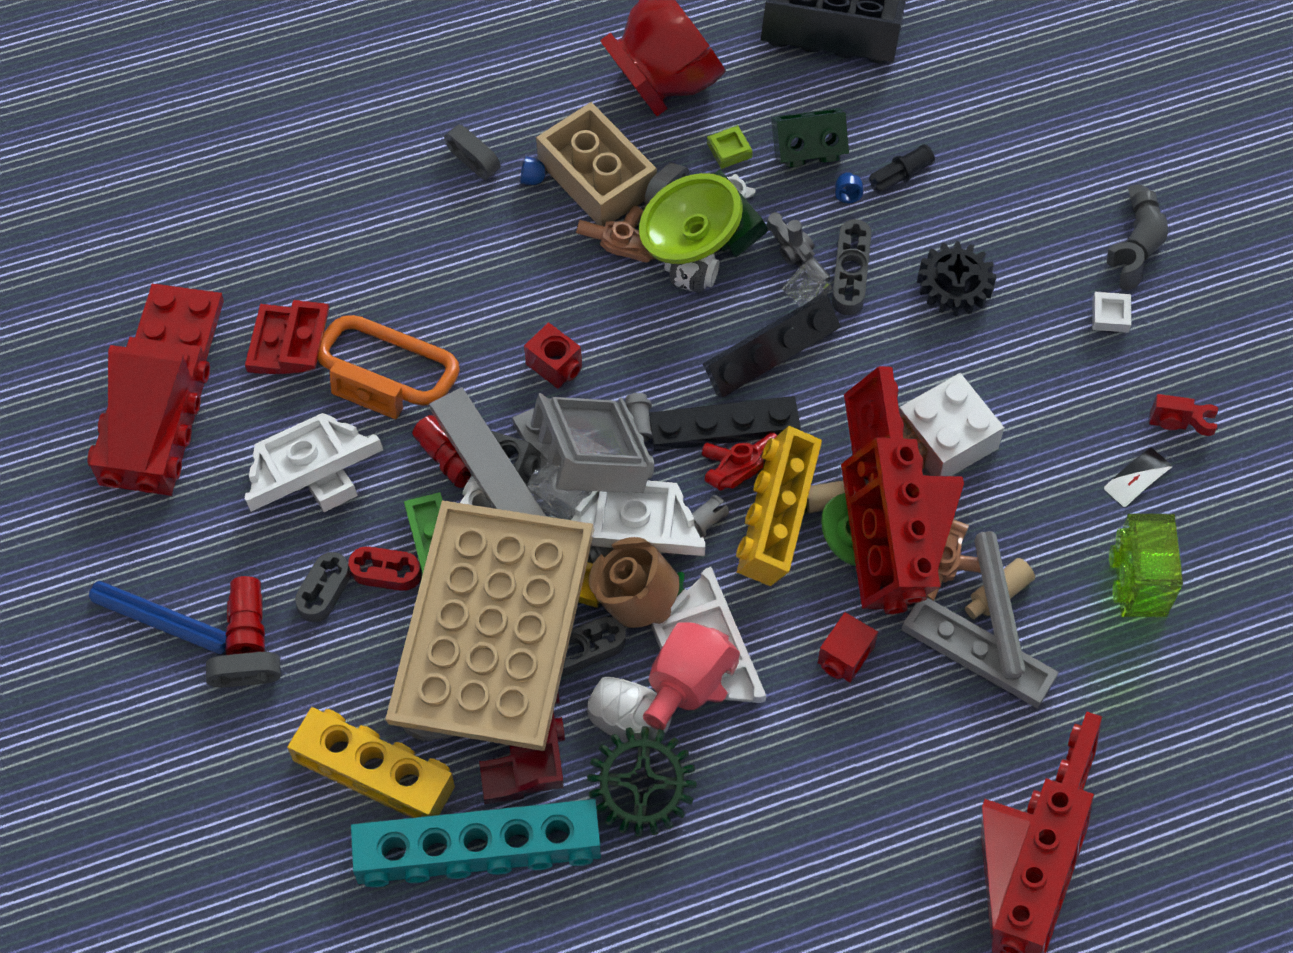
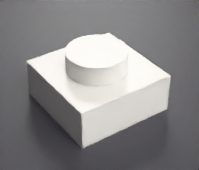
M1095 292L1092 299V330L1129 333L1131 327V294Z
M343 469L308 485L310 492L323 512L340 506L344 502L358 496L354 484Z

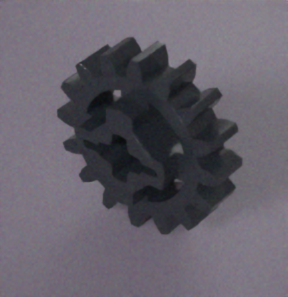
M956 241L954 248L951 249L945 243H941L939 253L931 248L928 258H922L917 276V283H920L919 293L920 295L928 294L927 304L929 306L936 302L939 303V312L941 313L948 307L952 308L954 316H957L959 309L962 308L968 314H972L974 304L982 309L986 298L991 299L996 281V274L992 273L994 263H984L986 253L983 251L976 255L973 253L974 245L972 244L965 250L961 249L959 241Z

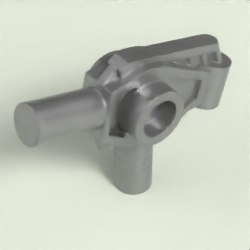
M771 213L768 217L767 228L778 239L781 245L779 251L784 260L790 265L796 264L801 269L805 268L819 286L825 284L831 276L814 258V243L805 232H802L801 222L791 220L786 225L779 213Z

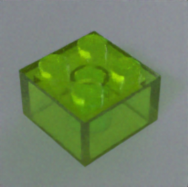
M1128 514L1123 527L1117 529L1116 543L1111 545L1109 549V563L1111 568H1116L1117 580L1113 582L1114 603H1120L1121 617L1168 616L1183 586L1175 514Z

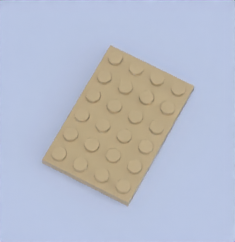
M442 500L385 719L387 723L400 727L545 751L594 535L593 524Z

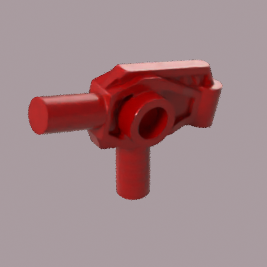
M772 432L754 445L738 443L731 450L711 443H705L702 449V456L721 462L715 470L711 469L706 473L705 482L722 491L725 488L733 489L743 481L752 478L763 468L762 453L767 441L770 438L774 439L777 435Z

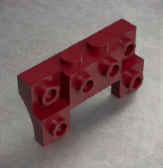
M559 691L555 704H560ZM553 711L545 751L509 745V756L479 761L484 804L524 799V794L564 788L558 742L565 741L562 717L554 718Z

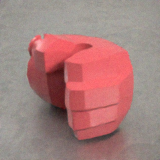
M679 622L676 624L656 657L649 675V683L657 692V695L643 714V719L648 725L657 730H664L677 707L685 710H695L707 701L723 702L728 692L721 685L722 676L724 673L734 674L739 664L740 655L738 649L729 641V635L698 623Z

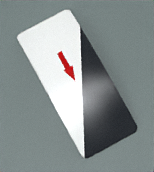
M1149 448L1118 473L1104 487V490L1123 507H1127L1148 486L1171 469L1172 465L1153 448Z

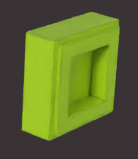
M738 125L707 136V145L721 169L752 158L753 150Z

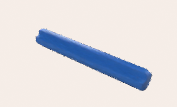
M96 581L89 591L90 600L95 604L217 654H223L226 651L227 637L225 631L102 581Z

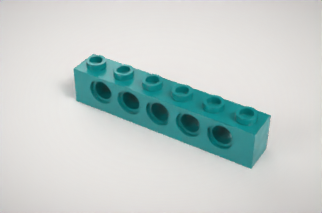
M595 799L351 824L353 873L358 884H364L366 887L371 888L386 886L389 884V881L405 879L408 883H422L428 881L430 876L446 875L450 879H462L470 876L471 872L487 871L489 874L500 875L509 873L512 868L528 866L530 870H545L551 868L554 863L569 862L572 866H584L591 864L593 859H601ZM558 830L564 831L569 835L562 843H552L547 839L552 832ZM514 835H523L528 838L527 843L519 848H514L507 844L508 840ZM482 839L487 842V846L479 852H472L467 849V845L472 840ZM441 843L447 846L444 853L439 856L426 854L427 849L432 844ZM400 847L406 850L404 856L399 860L391 861L385 858L388 851L393 848Z

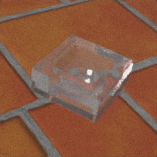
M805 262L781 289L799 306H802L820 294L827 295L833 287Z

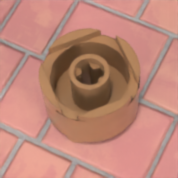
M629 537L612 544L611 546L614 550L605 557L601 554L595 560L590 571L589 586L596 599L615 620L626 627L638 628L666 621L671 615V607L678 595V573L661 553L644 538Z

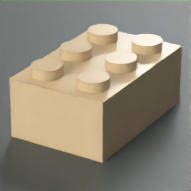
M592 102L536 137L538 160L544 164L545 170L597 225L605 227L606 222L615 221L629 212L633 206H638L644 202L648 184L657 174V168Z

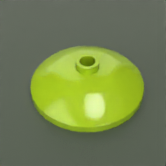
M699 173L677 179L662 188L645 207L639 224L640 239L651 256L665 263L686 264L704 259L722 248L737 230L743 212L741 197L736 187L729 180L716 174Z

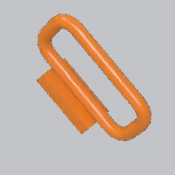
M356 315L337 318L327 327L323 334L317 359L320 365L330 370L331 394L395 420L403 410V400L421 406L429 405L448 394L460 372L458 360L445 349ZM350 329L358 330L444 365L445 372L433 389L420 391L336 358L330 354V348L343 331Z

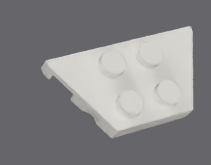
M321 413L256 443L253 452L254 463L250 467L249 479L252 483L249 493H245V500L250 511L252 512L290 493L301 490L305 486L383 451L380 439L374 434L369 438L360 435L355 426L337 422L334 417Z
M647 480L644 493L592 491L575 508V515L571 519L572 521L593 524L594 535L591 546L613 548L611 545L621 539L640 537L647 540L659 552L705 556L704 538H700L694 526V517L690 509L684 505V496L677 483Z
M708 567L701 573L700 579L688 590L684 589L676 597L671 607L670 617L663 623H652V630L660 650L679 622L698 623L709 628H715L729 635V641L740 652L739 664L734 674L724 673L722 676L721 685L728 692L724 700L752 703L765 702V691L711 567Z

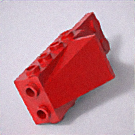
M152 283L135 337H129L126 347L110 345L108 350V407L106 413H102L99 417L96 445L90 447L87 458L88 466L91 467L100 486L172 496L175 482L181 474L185 448L188 447L191 440L192 424L195 415L198 414L204 383H207L210 375V363L206 360L224 303L222 293Z
M878 366L844 394L853 455L841 463L862 609H884L885 614L892 615L906 612L908 610L907 606L925 601L927 599L926 595L941 587L938 568L962 493L964 480L960 476L923 475V458L919 453L917 439L903 438L904 422L900 417L897 400L898 385L894 381L893 368ZM864 478L868 480L869 484H865Z
M1086 711L1082 725L1074 724L1068 742V754L1066 760L1062 759L1056 780L1053 781L1046 778L1041 792L1033 791L1027 813L984 799L982 805L981 844L992 953H1047L1090 823L1094 794L1084 791V787L1097 752L1102 716Z

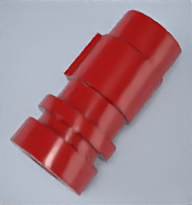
M433 415L424 417L415 425L412 432L413 437L420 443L426 453L435 462L440 464V471L456 487H465L472 476L436 418Z
M241 576L230 582L229 601H227V623L229 624L226 627V655L265 652V627L261 624L263 619L261 581L255 577Z

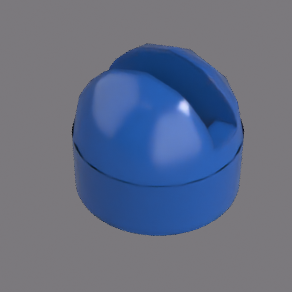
M525 156L521 169L520 184L538 185L546 176L545 166L540 160Z
M850 172L840 175L835 184L836 198L843 203H854L860 200L863 196V183L860 177Z

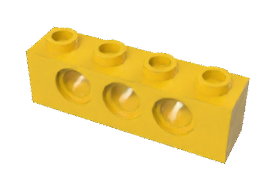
M311 706L287 746L294 762L410 818L440 815L455 788L452 773L447 765L433 758L425 761L415 756V752L403 743L394 742L393 745L380 739V735L367 726L360 725L356 728L345 723V718L333 710L325 709L322 712ZM337 742L348 743V746L341 752L334 753L329 751L331 746ZM372 758L383 760L382 764L376 769L364 768L365 763ZM412 774L418 777V780L411 786L399 784L400 779L406 775Z

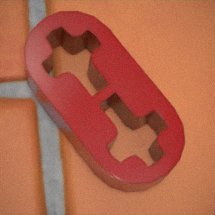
M368 546L356 549L349 557L348 566L353 579L362 585L408 591L415 588L421 580L420 563L413 554L408 552ZM366 560H372L373 566L368 567L367 572H361L360 565H364ZM403 565H408L410 572H406L404 578L398 577L397 571H401Z

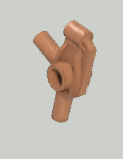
M633 206L623 221L606 222L605 227L579 219L576 233L601 240L600 246L607 252L646 263L656 259L648 253L640 239L639 230L635 229L643 213L640 207Z
M953 519L938 568L940 586L942 582L946 583L947 581L954 580L958 570L981 573L978 557L960 555L961 545L969 525ZM939 588L926 595V597L934 601Z

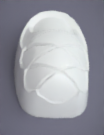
M614 677L601 678L594 688L587 706L589 719L594 725L610 736L617 734L623 743L628 741L626 728L631 727L633 729L635 739H641V729L643 726L649 727L648 739L655 740L656 733L658 732L657 729L648 725L643 719L644 712L647 711L657 695L656 692L625 679ZM670 718V720L668 721V723L666 724L667 726H666V728L663 730L664 732H666V731L668 730L669 725H670V723H671V718Z

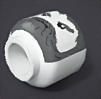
M713 253L704 259L691 263H665L664 270L670 272L669 279L673 286L701 293L707 287L714 285L719 270V260L715 259V254Z

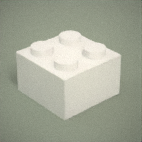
M961 373L899 407L900 417L904 422L903 438L917 439L919 453L923 458V465L932 476H953L999 448L1004 426Z

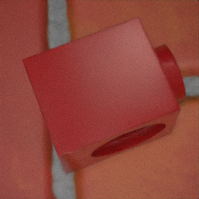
M549 322L524 345L526 365L557 389L567 380H573L581 371V346ZM553 356H561V357H562V358L557 359V360L550 359V357H553Z
M844 612L820 647L818 664L831 677L836 679L843 678L851 683L875 648L878 631Z

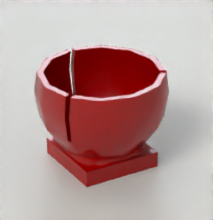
M639 0L630 10L622 38L617 40L610 32L600 40L656 116H659L668 109L663 102L666 96L695 95L713 85L726 72L710 45L675 0Z

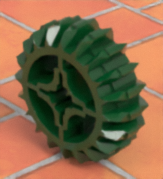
M648 726L642 727L641 739L634 738V731L631 727L626 728L627 742L622 743L619 736L613 734L611 735V740L616 746L613 751L603 744L599 747V751L607 756L604 762L595 758L591 760V765L601 768L600 775L589 774L587 776L589 782H600V789L589 791V797L595 798L602 795L604 802L596 806L597 813L602 812L607 807L612 811L605 820V823L611 825L617 816L623 819L619 828L621 833L627 831L630 822L636 824L635 836H642L643 824H649L651 834L657 835L659 833L657 821L662 819L667 829H671L674 825L668 815L672 811L679 818H683L686 815L681 808L677 807L680 800L686 804L693 803L694 799L689 795L683 794L684 787L696 788V781H684V774L694 772L695 766L687 765L682 768L680 760L685 759L689 752L683 750L678 755H675L671 751L679 742L675 737L669 741L667 746L660 743L665 734L663 730L659 729L655 740L648 739ZM638 748L636 767L631 772L624 774L609 773L611 765L619 755L627 750ZM650 749L660 752L668 759L673 767L675 777L660 776L652 771L650 767ZM641 760H644V770H646L647 777L663 781V784H653L651 789L646 787L648 792L643 793L642 803H639L637 786L630 784V782H621L620 779H630L632 774L637 776L636 771L641 769ZM608 785L623 786L631 790L634 795V815L623 811L616 805L609 793ZM655 789H674L671 800L663 809L646 816L647 800L652 791Z

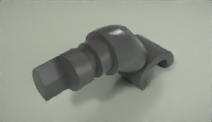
M1141 184L1127 186L1136 219L1133 223L1134 230L1127 242L1111 246L1107 254L1108 265L1112 267L1118 264L1127 265L1123 267L1120 275L1119 287L1122 290H1130L1140 284L1143 278L1144 260L1149 258L1165 243L1168 235L1166 215L1161 213L1160 208H1158L1159 203L1156 193Z

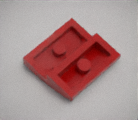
M293 300L292 307L260 304L245 362L247 372L289 374L314 370L328 317L329 304Z

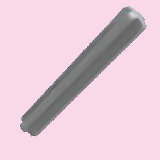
M992 531L981 532L976 535L974 542L1002 673L1006 679L1019 678L1023 676L1026 669L997 537Z

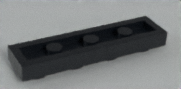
M820 294L703 363V366L716 395L725 397L841 328L828 296Z
M795 396L649 412L654 452L704 446L705 443L715 445L759 440L772 432L778 436L788 426L798 430L801 429Z

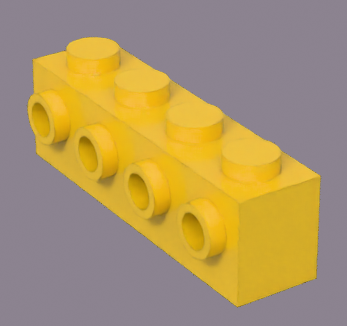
M788 426L774 439L770 438L767 441L762 453V459L766 460L764 468L758 474L753 488L757 492L755 503L750 506L745 517V524L749 526L746 536L740 541L736 552V557L740 558L736 573L768 586H772L789 573L822 443L821 439Z

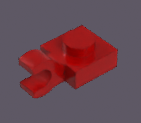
M1157 394L1150 410L1149 425L1160 426L1166 430H1186L1187 426L1191 425L1199 434L1213 436L1217 430V424L1208 423L1203 418L1215 419L1218 407L1210 404L1194 405L1195 399Z

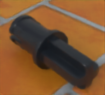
M922 144L902 157L895 156L892 159V163L869 176L872 189L882 192L902 180L907 182L914 173L934 164L935 156L931 148L926 144Z

